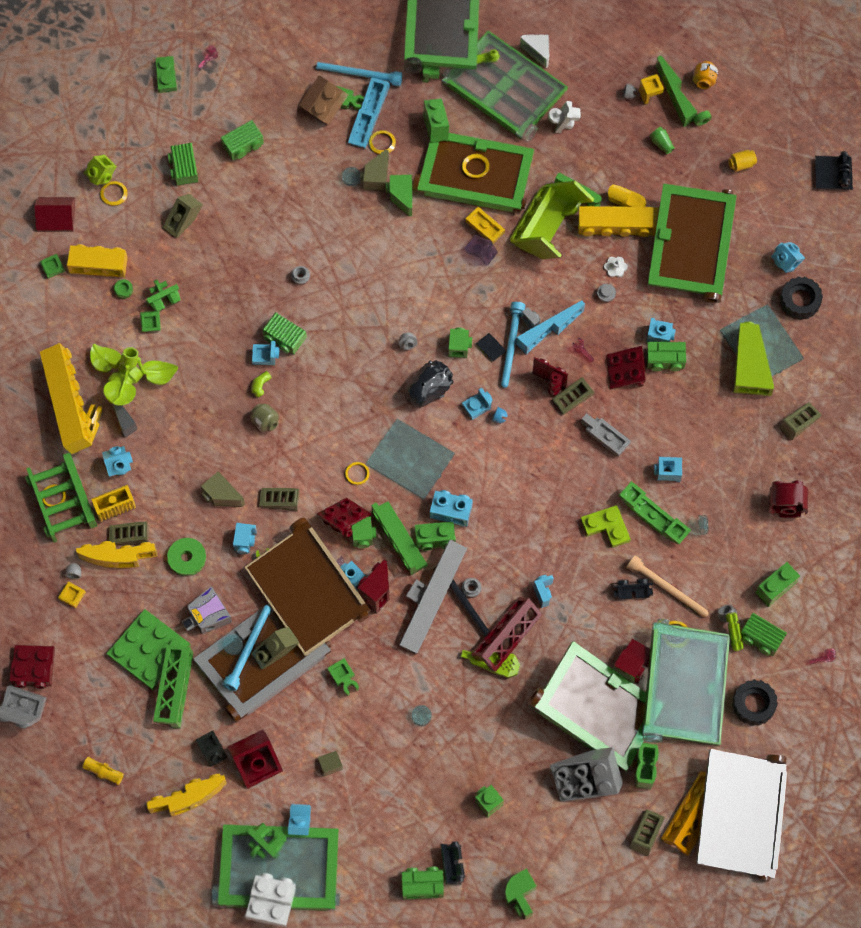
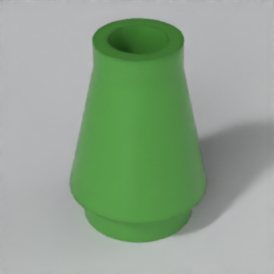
M659 127L650 134L651 141L663 150L666 155L675 149L666 129L663 130L662 127Z

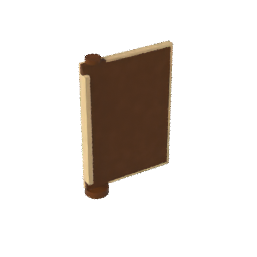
M303 517L296 520L290 526L291 535L245 566V569L285 627L291 629L299 641L298 646L307 656L355 621L362 622L369 617L368 612L371 610L307 519Z

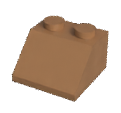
M318 75L299 106L329 125L348 94Z

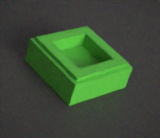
M57 254L40 261L48 279L65 272Z
M160 311L140 313L142 332L161 331Z

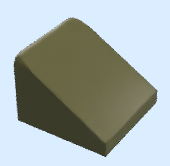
M337 751L318 757L324 776L343 770Z

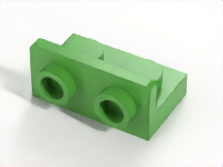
M453 521L415 525L418 549L423 551H429L436 547L445 549L449 540L456 542Z

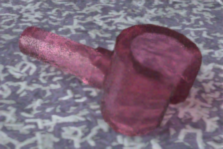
M213 45L207 47L206 53L208 55L198 66L200 69L208 61L218 57L217 49Z
M578 338L580 346H576L573 343V350L584 354L592 363L595 359L584 348L583 339Z
M833 648L826 649L825 656L809 660L810 665L821 661H835L836 650Z

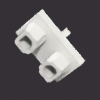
M566 101L561 109H551L548 113V119L552 123L558 124L555 132L561 133L564 128L572 129L574 121L580 119V108L572 107V102Z

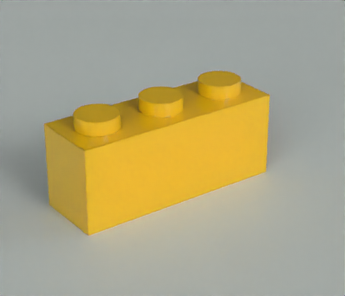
M70 245L67 267L70 274L125 278L128 257L126 250L119 247L110 249L102 246Z

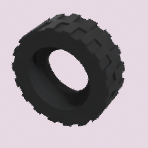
M800 276L792 278L789 282L785 283L782 289L780 305L782 310L793 319H809V317H813L818 312L823 299L822 289L813 279ZM798 290L806 291L810 295L809 304L806 306L796 305L792 300L793 293Z
M753 679L752 681H745L744 684L739 686L734 694L732 707H734L733 711L737 718L741 719L743 723L759 726L762 723H767L773 717L778 706V698L775 690L768 683ZM752 693L761 695L765 701L764 708L759 712L750 711L745 705V699L748 695Z

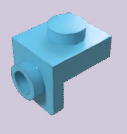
M271 341V345L253 344V365H275V358L279 359V347H276L275 341Z

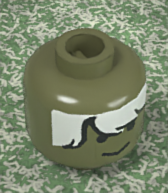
M258 404L252 409L251 422L260 431H272L278 426L279 414L270 405Z

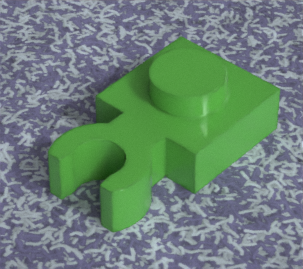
M337 86L348 94L341 108L348 110L350 105L359 111L361 105L357 104V102L363 103L364 97L361 95L354 96V91Z
M345 658L328 667V671L337 686L344 685V693L347 696L350 695L349 686H354L356 691L359 690L357 682L351 680V678L355 677V674Z

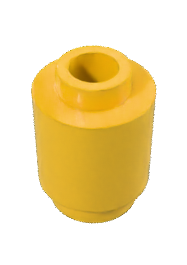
M744 150L731 154L728 163L730 168L737 172L753 167V165L757 164V157L753 150Z

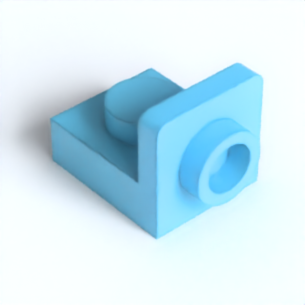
M480 388L476 395L462 402V406L473 420L489 411L493 400L488 391L485 392L483 388Z
M542 575L534 581L533 588L541 608L549 606L550 598H552L549 588L546 587L553 584L554 578L552 575Z
M291 804L288 834L308 836L311 818L310 805Z

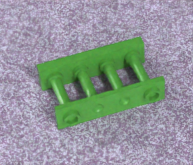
M70 453L63 455L65 462H62V465L33 475L30 467L26 468L28 475L25 478L28 486H33L47 524V526H44L47 537H52L53 542L57 541L56 532L80 523H88L90 529L97 527ZM63 472L70 473L71 478L68 479V482L39 492L36 482ZM68 489H76L77 495L74 496V499L45 509L42 499ZM74 506H82L84 512L80 513V516L51 525L48 516Z

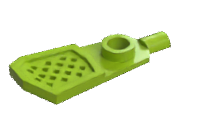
M462 650V658L470 659L471 664L492 672L484 661L475 660L471 655L472 652ZM494 652L489 657L493 664L497 661L498 652ZM510 654L499 669L492 673L508 679L518 675L520 663L515 654Z

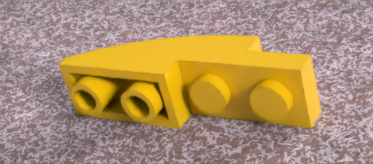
M104 541L100 545L92 546L91 544H85L81 548H76L80 559L109 568L139 567L138 560L157 557L155 543L151 544L150 542H144L140 546L134 547L125 545L117 549L115 542Z
M214 774L209 776V779L190 780L189 784H185V793L176 791L168 797L155 796L151 798V801H147L148 810L152 814L169 809L172 817L193 810L215 796L227 784L225 776Z

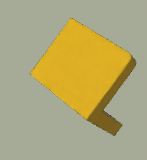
M656 74L640 79L638 91L646 105L649 104L651 96L663 93L664 88Z

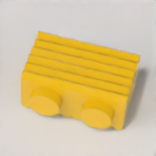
M128 485L91 499L101 522L107 518L114 517V515H121V512H128V510L136 508Z

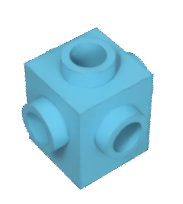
M791 242L780 243L774 249L775 253L771 256L774 259L775 265L783 269L785 273L794 271L805 259L799 252V247Z
M115 446L110 448L109 451L102 452L109 477L123 475L131 470L129 463H133L130 451L126 452L124 446Z

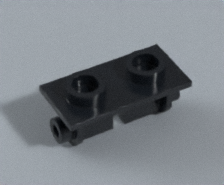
M648 578L636 579V582L630 583L628 579L617 580V583L612 584L613 587H617V590H613L614 598H618V600L632 599L631 591H635V598H649L653 596V588H649V585H653V582L648 581Z
M458 841L451 842V844H440L446 884L462 885L461 883L464 882L466 876L463 863H458V860L462 859L461 845H459Z

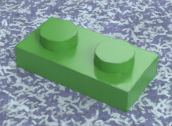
M174 57L155 58L159 93L177 91Z

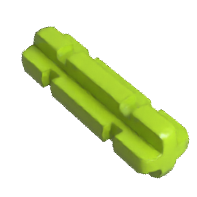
M735 612L727 613L726 621L729 623L730 640L733 641L731 642L732 649L734 651L742 650L744 646L743 641L740 640L742 636L739 623H737V614Z

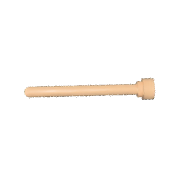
M636 555L627 565V569L636 573L640 572L701 616H708V610L643 566L642 559Z

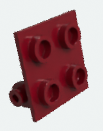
M642 346L607 354L610 389L636 384V387L644 386L643 383H645L646 377Z
M534 357L532 373L549 381V394L556 396L561 388L565 390L568 373L560 367L550 365L545 359Z
M345 498L320 511L317 515L322 518L324 524L329 525L336 532H340L342 536L350 537L352 535L351 526L367 518L371 513L349 498Z

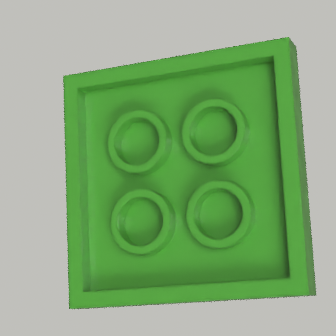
M144 609L108 651L107 655L151 690H154L161 680L167 645L190 647L191 645ZM171 651L170 659L173 663L180 659L181 652Z

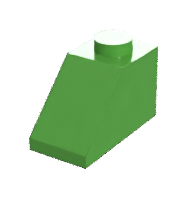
M390 175V182H386V193H390V200L408 216H412V175Z

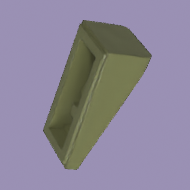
M581 377L552 400L564 415L595 393L585 379ZM580 386L585 389L586 392L584 394L579 389ZM574 390H576L577 393L580 395L578 399L573 394ZM569 394L574 402L571 403L566 396ZM562 398L568 404L566 408L560 401Z
M808 402L785 418L780 425V429L793 440L822 415ZM805 411H807V412L812 416V418H810V417L805 413Z
M262 488L259 507L298 511L300 490L296 488ZM266 494H270L269 502H265ZM274 494L278 495L277 502H273ZM282 495H285L284 502H281ZM289 496H292V502H288Z
M148 522L109 525V541L115 542L116 545L148 542ZM119 530V539H115V531ZM123 530H126V538H123ZM130 530H134V537H130ZM138 530H141V536H138Z
M646 809L631 842L630 849L649 856L665 817ZM647 818H648V819H650V820H652V821H654V822H657L658 824L655 825V824L650 823V822H648V821H646V820H647ZM645 826V827H648V828H650V829H652V830H655V831L652 832V831H650V830H648V829H645V828H643V827ZM640 834L650 837L651 840L641 836Z

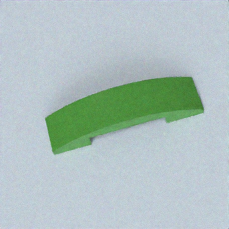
M631 481L619 497L644 522L667 539L679 545L690 533L691 529L679 519H673L645 496L646 492Z

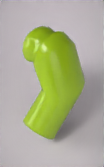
M495 49L478 54L477 64L496 62L499 60L500 55Z
M265 371L253 380L251 391L255 397H260L264 394L263 384L272 379L268 371Z

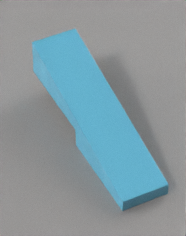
M371 78L348 144L366 149L390 88L389 82Z
M581 300L516 338V345L525 354H528L551 331L559 335L584 312L585 303Z

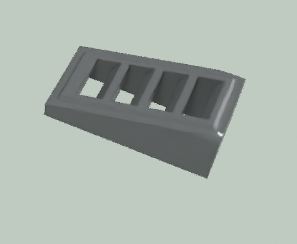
M112 404L122 433L127 437L137 430L136 423L123 405Z

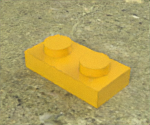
M479 207L465 220L467 224L492 245L505 233V229Z

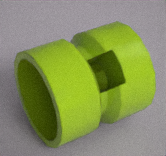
M122 363L118 367V372H113L107 379L108 382L113 380L123 382L125 368ZM137 367L128 371L126 384H136L143 377L142 372Z

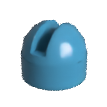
M497 407L492 421L504 423L506 420L502 416L508 417L507 412Z

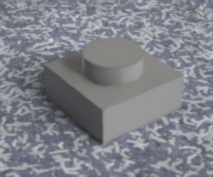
M528 307L522 311L521 319L530 329L540 324V317L535 311H531Z
M416 579L405 597L419 604L427 586Z

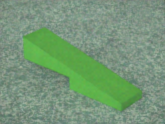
M661 55L658 56L656 61L657 71L683 127L694 122L693 118L697 115L698 111L681 92V79Z

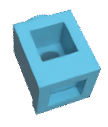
M651 318L646 342H670V340H674L676 329H672L673 323Z
M659 457L658 463H654V475H658V480L680 482L682 478V458Z
M236 523L233 541L234 551L243 555L250 553V547H254L256 525Z

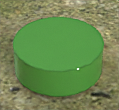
M703 111L694 116L693 121L696 126H701L708 123L712 116L709 111Z
M125 279L117 281L114 285L115 295L120 299L129 298L133 294L131 282Z

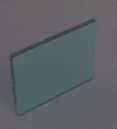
M768 304L720 329V332L736 354L740 323L753 322L754 324H759L771 376L781 373L783 370L804 359Z
M397 419L384 439L380 441L379 446L366 465L420 498L425 499L437 480L441 478V474L455 453Z

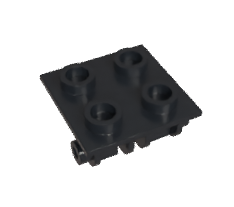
M842 151L839 156H815L816 189L853 190L852 157L849 156L848 152Z

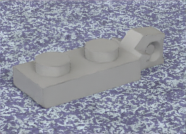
M586 413L581 420V423L587 428L586 431L589 435L617 457L631 443L627 437L602 418L596 417L593 419Z

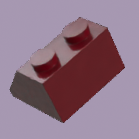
M264 729L227 746L247 789L283 772Z

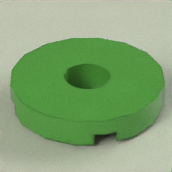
M179 539L169 548L167 554L168 564L172 571L178 575L193 576L205 566L206 551L203 545L196 539ZM190 553L192 554V559L190 561H183L181 559L182 555Z

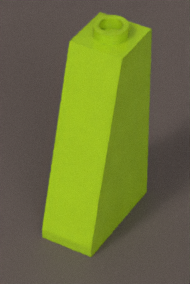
M753 322L740 323L737 338L734 392L772 396L774 384L760 326Z

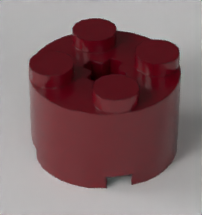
M795 480L792 483L772 482V486L769 489V513L771 515H774V512L778 513L780 518H799L801 513L805 512V515L808 514V488L803 485V481Z

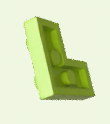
M617 505L582 516L580 519L587 537L606 531L612 548L631 541Z

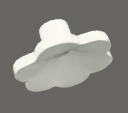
M610 257L604 265V269L608 271V276L622 277L628 268L622 257Z

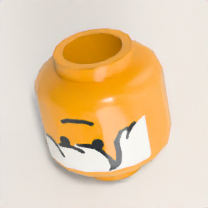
M704 61L695 66L693 81L698 88L709 89L715 85L718 73L717 67L710 61Z

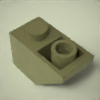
M286 627L274 631L251 654L261 669H265L287 655L299 644V641L291 629Z

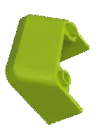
M577 181L551 183L542 186L517 225L510 241L516 247L540 259L560 258L561 254L550 241L565 216L576 214L581 203L593 202L594 198Z

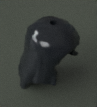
M431 360L428 361L405 386L404 395L407 402L415 408H421L434 400L444 397L445 392L449 390L450 385L454 383L452 379L453 373L443 362L437 360L433 362Z

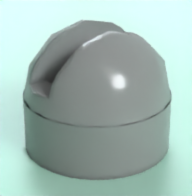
M626 84L623 98L633 99L636 96L633 94V91L637 92L635 86Z
M71 563L66 568L65 576L70 579H80L81 567L76 563Z

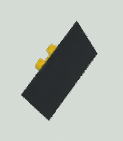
M490 333L476 343L493 362L506 352L505 348Z

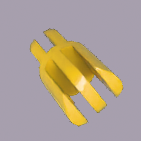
M614 184L608 188V200L622 207L646 206L644 196Z
M92 404L87 412V427L90 430L93 429L91 432L92 443L100 426L98 422L103 409L99 405L95 412L96 404Z

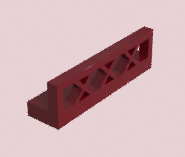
M518 597L471 655L475 660L484 661L492 672H496L543 614L529 598ZM531 609L534 616L530 620H526V612ZM517 623H521V632L518 635H514V627ZM505 638H509L507 649H503V640ZM494 652H498L497 661L493 664L489 657Z

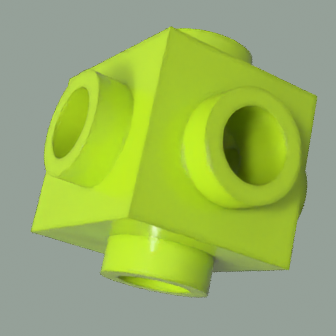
M106 155L93 156L92 160L88 162L84 174L95 185L106 184L112 179V174L117 166Z

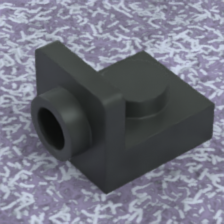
M214 731L196 739L210 767L227 758Z

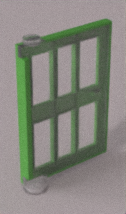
M487 31L478 41L477 55L495 49L500 55L499 60L477 64L476 69L453 68L451 70L447 68L442 74L444 78L442 82L521 140L529 142L537 132L538 127L535 125L568 90V86L496 35Z

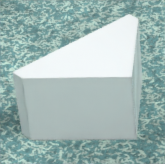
M521 36L520 47L547 68L549 65V36Z

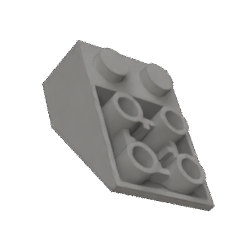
M613 747L591 750L550 765L560 801L616 795L623 784Z

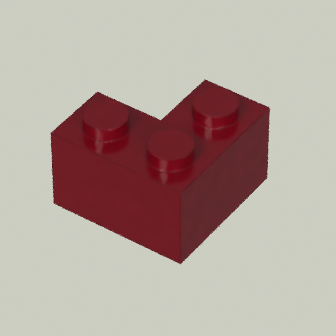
M632 638L627 648L622 651L616 661L613 670L633 684H639L644 675V667L648 668L650 648Z

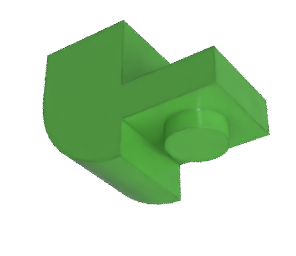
M527 868L515 874L508 881L505 891L507 905L515 902L514 908L519 916L523 915L524 919L531 917L533 914L524 896L535 891L537 888Z

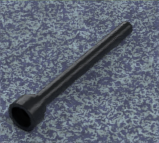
M453 579L449 587L480 632L486 637L490 632Z

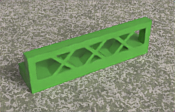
M389 501L378 506L377 502L372 504L373 516L410 576L426 568L427 563Z
M167 645L153 719L154 723L170 724L172 728H181L194 655L190 647ZM171 651H180V659L173 663L170 659ZM175 668L178 672L177 677L169 682L166 678L167 673ZM171 687L174 690V696L166 701L163 697L164 691ZM168 706L171 710L170 718H159L160 711Z

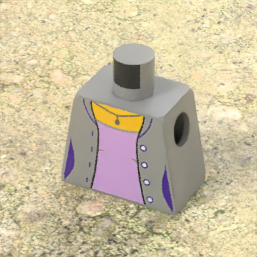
M212 586L188 605L187 608L191 616L182 621L187 631L198 626L202 634L232 623L231 616Z

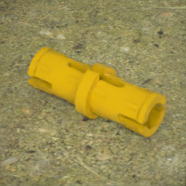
M90 757L86 758L82 767L98 775V778H104L116 785H119L124 777V773L109 767V764H102Z

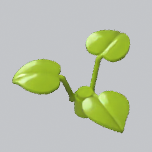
M93 344L90 352L91 364L100 372H109L112 368L117 369L121 363L124 366L123 382L110 381L106 383L103 390L105 398L111 404L118 406L129 404L136 396L135 387L131 384H126L128 371L134 369L137 363L142 374H146L147 381L156 385L168 383L177 372L178 366L154 360L148 361L142 366L141 358L138 357V350L133 347L125 348L123 353L120 354L114 349Z

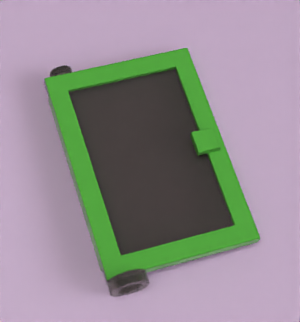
M408 0L404 69L409 73L420 72L422 65L476 69L479 0Z

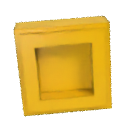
M68 581L58 599L76 609L86 592L84 589Z

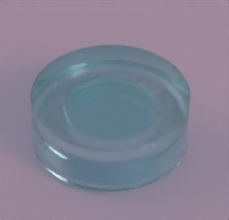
M354 167L346 168L342 174L343 182L347 186H356L360 182V171Z
M698 515L700 535L707 534L709 530L706 515Z
M235 634L228 635L223 641L225 652L230 655L240 653L243 649L242 639Z
M420 705L413 709L412 720L416 725L426 726L430 723L432 714L428 707Z

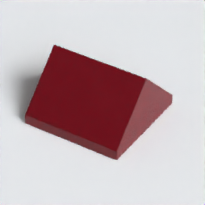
M38 197L35 203L37 232H74L75 197Z

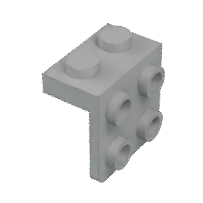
M11 685L7 686L3 704L0 706V721L14 722L20 728L30 727L41 720L47 697Z

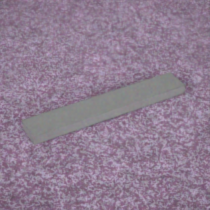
M452 540L448 541L399 646L415 654L418 653L467 550L466 547Z

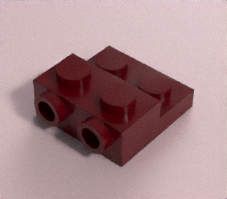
M15 645L14 658L11 663V684L17 688L34 686L37 689H45L46 686L52 687L55 647Z

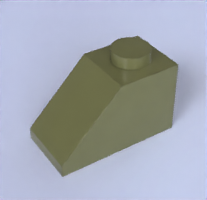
M384 150L365 164V171H361L360 182L364 183V190L386 191L389 150Z
M190 194L177 197L163 228L178 238L196 219L203 204Z
M219 471L201 485V495L208 503L211 501L215 506L243 507L245 505L244 498Z

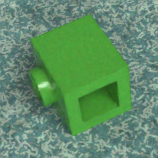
M460 327L450 329L448 357L467 358L468 348H472V337H469V330Z
M367 517L352 525L354 547L368 548L369 545H373V539L376 538V528L371 526V517Z
M492 785L487 788L484 786L476 793L475 803L487 817L491 816L504 804V799Z

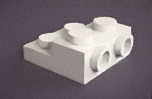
M261 873L260 876L256 875L246 919L286 928L296 891V884H293V881L289 878H281V880L272 879L273 876L267 873Z

